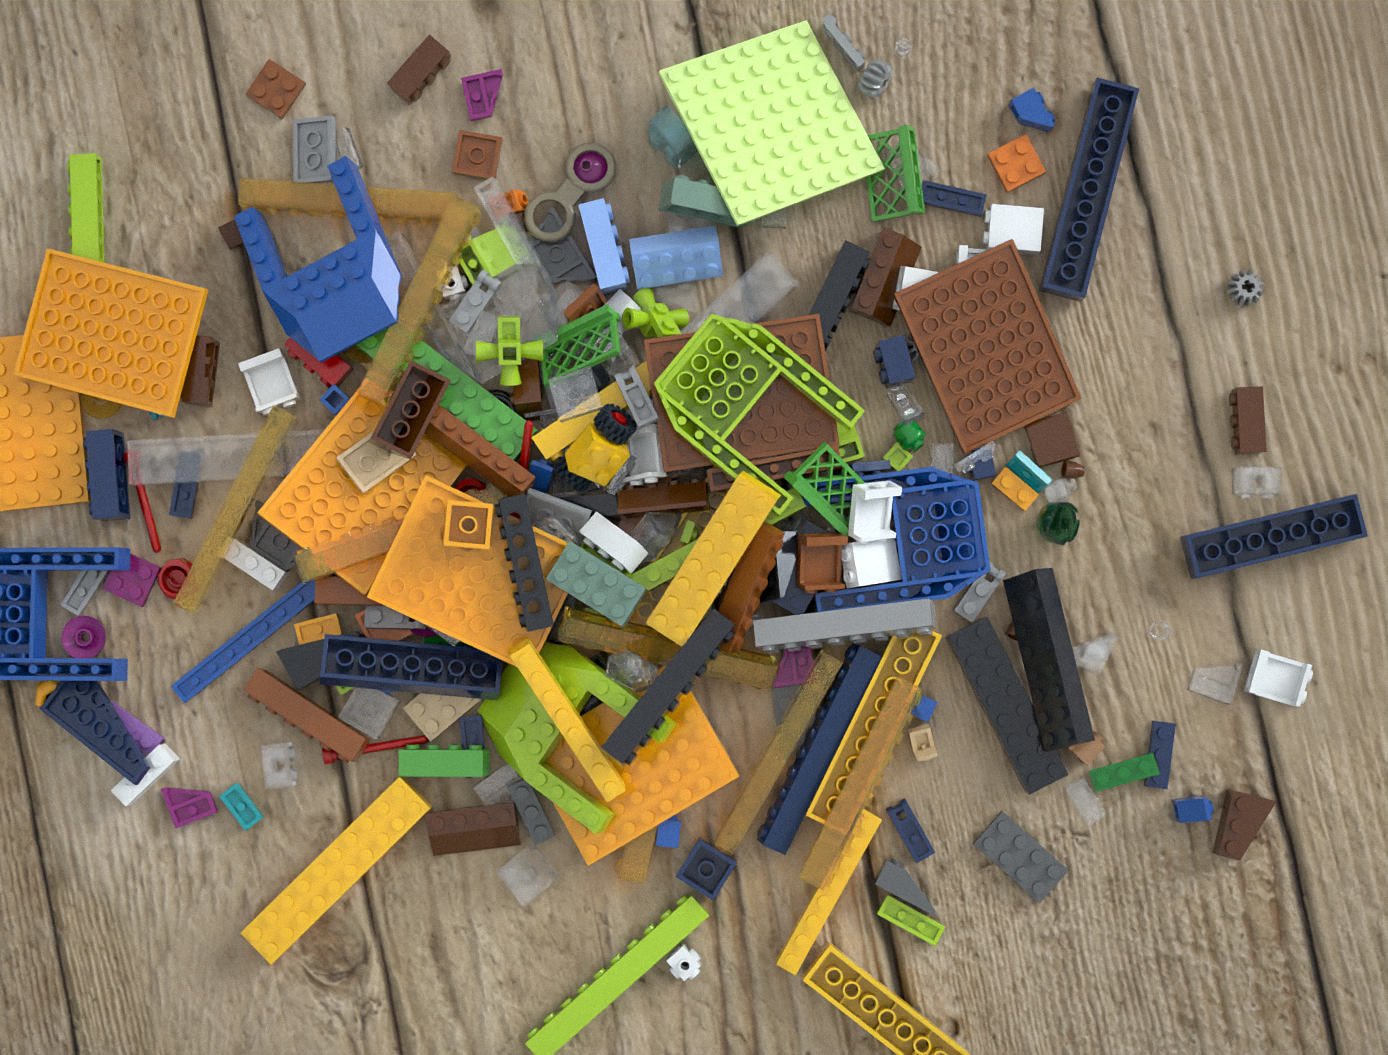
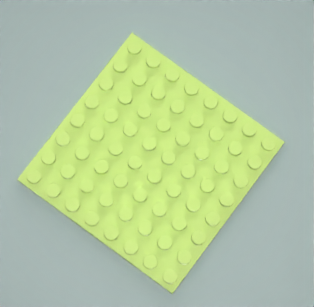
M807 20L658 72L737 226L885 169Z

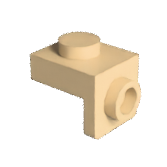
M929 723L907 729L912 751L917 762L928 761L938 756Z

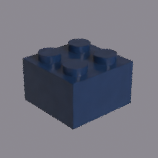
M901 335L878 341L874 348L873 356L875 363H879L881 367L880 372H878L881 384H885L886 389L911 383L915 378V373L905 336Z
M699 837L676 873V877L714 901L736 866L737 860Z

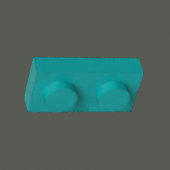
M1020 450L1006 464L1012 472L1038 494L1052 481L1043 470Z
M238 782L219 796L245 831L264 818V815Z

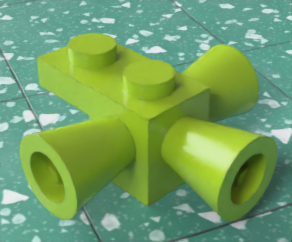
M650 288L639 290L633 297V301L642 311L625 308L622 314L624 328L629 330L639 327L644 337L659 338L681 334L679 329H686L689 323V315L685 308L669 311L665 303H656L653 290Z
M498 316V344L476 341L477 363L499 358V365H503L500 385L515 386L522 384L517 366L521 365V357L543 361V339L521 344L520 316Z

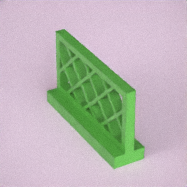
M904 125L899 126V129L867 135L870 141L878 140L881 143L876 150L878 156L885 146L892 151L886 162L880 158L885 169L877 175L873 174L866 177L872 222L914 214H925L915 128ZM898 135L899 143L893 149L887 143L892 136ZM896 155L902 160L898 170L890 166ZM887 168L895 173L889 183L881 178ZM899 176L904 179V186L900 192L892 187ZM878 181L886 185L880 196L874 191ZM890 189L898 194L892 204L883 199ZM901 197L907 202V210L898 211L894 208ZM883 202L889 208L884 215L877 216V207Z
M607 304L536 338L535 341L543 339L542 371L544 386L549 388L621 354L617 323L620 322V314ZM610 327L606 335L601 334L604 329ZM592 335L588 344L583 343L585 338ZM598 338H603L599 347L597 349L594 348L593 346L598 340ZM609 341L612 342L613 349L603 352ZM574 344L569 353L565 351L568 346ZM580 346L585 347L580 357L575 356ZM590 351H594L593 357L585 361ZM556 353L552 361H549L548 356ZM562 355H566L567 357L561 366L557 365ZM572 359L577 360L574 367L568 370L567 368ZM554 368H558L559 370L556 375L550 378Z
M824 441L794 473L789 470L783 477L841 534L847 535L850 514L846 519L842 515L843 508L851 507V502L844 503L845 493H852L853 488H845L846 479L855 478V484H863L865 482ZM827 450L829 452V461L819 462L820 456ZM842 465L841 475H832L833 466ZM820 467H828L827 476L818 477ZM814 468L813 478H803L801 476L807 469ZM833 480H841L840 489L831 490ZM827 481L826 490L817 491V482ZM839 494V503L830 504V495Z

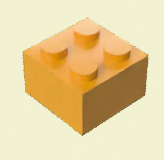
M447 500L443 545L489 549L493 504Z

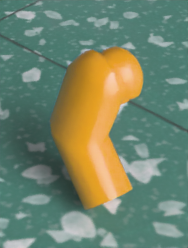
M44 680L39 683L36 690L35 705L42 706L47 700V695L56 689L60 681Z

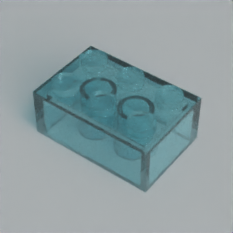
M667 105L647 122L649 144L656 151L660 149L665 156L663 158L670 166L673 167L675 165L679 169L697 152V147L684 122Z

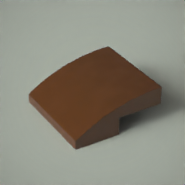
M1067 412L1038 419L1024 426L1031 444V452L1039 468L1080 457Z

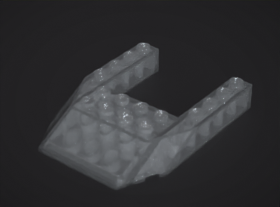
M494 177L474 187L515 265L492 277L493 279L497 278L502 284L469 334L449 321L468 292L443 305L405 234L398 231L387 238L402 275L401 282L440 354L481 384L488 382L502 372L503 365H499V358L476 362V341L498 344V316H520L521 344L543 339L544 350L558 342L556 290L501 185ZM484 283L481 289L487 292L489 286ZM521 357V362H523V361L526 360L527 358H522V357Z

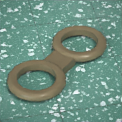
M589 142L578 145L569 153L566 159L565 172L567 179L556 192L538 194L529 201L524 213V222L527 230L533 237L543 242H556L570 234L575 225L576 213L574 206L586 192L595 193L602 191L612 183L616 175V162L613 154L606 147L598 143ZM587 152H595L601 155L606 160L608 166L605 177L596 183H585L579 180L574 172V163L580 155ZM547 201H553L562 205L567 214L564 226L559 231L553 233L539 230L533 221V213L536 207Z

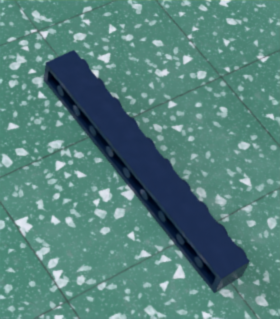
M852 643L847 648L844 655L845 659L835 672V680L832 686H829L826 690V698L816 711L815 721L807 729L806 739L803 745L798 748L793 765L787 770V778L784 784L779 787L774 804L768 809L764 825H761L758 830L756 840L781 854L786 855L882 659V656L858 644Z

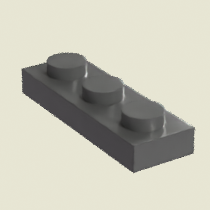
M523 778L507 785L535 846L555 837L552 826L533 787Z

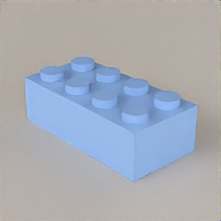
M602 198L579 204L600 290L604 296L616 293L619 289L622 291L627 290L626 284L630 283L627 267L621 266V263L625 261L621 245L616 246V242L619 241L616 225H611L610 221H614L610 203L605 204V200Z
M716 226L629 239L637 290L723 276Z

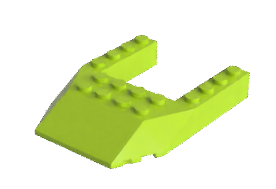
M711 314L659 376L654 385L674 430L710 462L734 481L742 471H745L781 494L771 510L779 517L794 497L726 443L727 437L779 374L848 431L865 410L761 325Z
M544 642L539 654L578 713L581 712L592 694L624 718L640 700V695L573 646ZM508 664L501 675L498 699H485L477 711L479 715H482V722L498 754L528 784L594 834L603 833L616 814L547 763L562 740L563 735L519 669L514 665ZM667 715L664 718L666 719L664 725L659 730L655 729L650 735L657 742H665L677 725Z

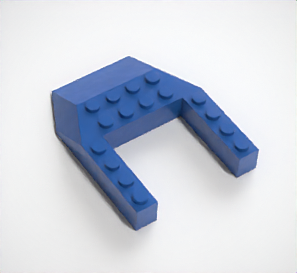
M347 156L331 163L327 167L357 240L289 276L287 275L265 216L254 207H250L234 216L261 289L285 333L321 363L398 323L397 307L400 300L398 290L402 275L359 169Z
M934 467L860 476L865 483L891 481L902 487L901 496H893L891 511L894 532H896L895 542L902 580L898 583L839 590L834 593H816L817 612L921 599H946L989 572L991 568L978 482L941 471ZM855 478L846 479L845 488H853ZM833 480L831 490L840 489L841 480ZM827 481L817 482V491H825ZM845 493L844 502H850L852 493ZM839 494L830 495V504L839 503ZM801 495V497H802V499H803V501H804L806 507H813V506Z
M120 547L0 548V680L127 681L128 659L46 658L48 571H130V549Z

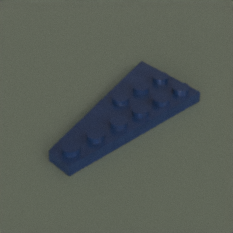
M60 681L56 689L53 690L41 706V711L134 785H138L151 768L98 681Z

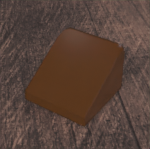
M235 219L218 227L230 250L244 243Z

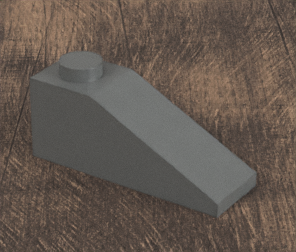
M885 858L873 881L874 884L935 915L936 911L906 869L902 868L904 864L894 858L891 861Z

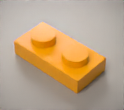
M1006 466L991 483V485L1023 511H1026L1039 495Z
M338 613L294 624L299 645L322 640L325 634H343Z

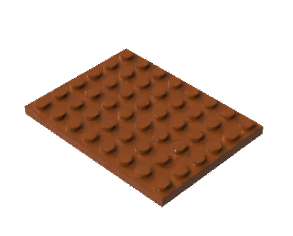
M1013 239L1007 240L893 293L963 454L1082 399Z
M819 314L754 323L765 328L830 381ZM696 332L644 340L653 405L659 417V421L656 424L664 472L714 465L674 430L654 385L655 381ZM780 374L725 440L726 443L747 460L817 449L824 441L829 446L840 445L836 420Z

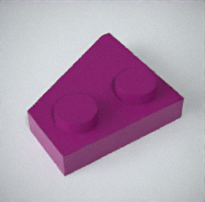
M502 69L461 78L471 122L493 116L503 76Z
M801 647V651L788 652V649H785L774 688L816 682L810 647Z
M170 787L161 789L175 829L218 812L211 791Z

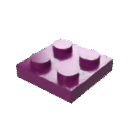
M130 553V571H110L102 589L140 607H144L157 580L158 572H160L162 567Z

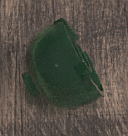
M1054 501L1046 504L1038 513V533L1045 541L1056 545H1065L1066 542L1073 541L1080 525V520L1076 519L1077 508L1072 503L1065 501Z

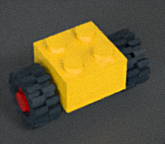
M609 403L604 405L593 420L595 421L594 425L589 423L556 464L555 472L559 474V479H563L562 482L564 484H568L569 488L574 487L575 491L583 492L593 482L606 486L630 457L627 441L637 430V425L631 419V415H627L624 409L620 410L619 406L615 407L614 404L609 405Z

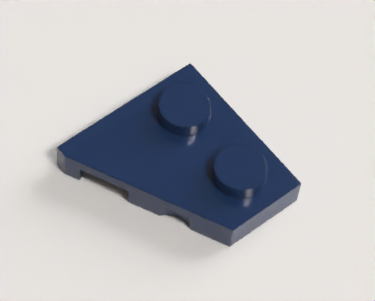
M890 460L848 464L859 477L864 476V473H870V475L882 474L884 470L891 469ZM842 468L833 470L832 475H841Z

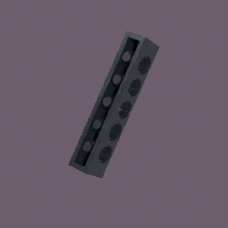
M519 494L497 499L498 504L494 505L497 518L501 517L503 526L499 527L502 540L506 539L508 548L504 549L507 562L511 561L513 569L509 571L511 583H516L517 592H514L516 606L521 605L522 614H519L521 628L525 627L526 631L529 632L554 626L526 495ZM516 512L520 516V521L517 525H510L508 523L509 514ZM520 534L524 537L525 542L523 546L515 547L512 540L515 535ZM525 556L529 559V566L526 569L518 567L517 561L520 557ZM528 578L534 581L533 589L525 591L522 588L523 581ZM533 600L537 601L539 609L535 613L528 612L527 604Z

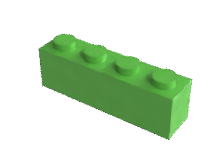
M419 744L406 745L405 749L398 750L399 776L485 777L490 775V749H482V745H469V749H461V745L455 744L448 745V749H440L439 744L427 745V748H419Z

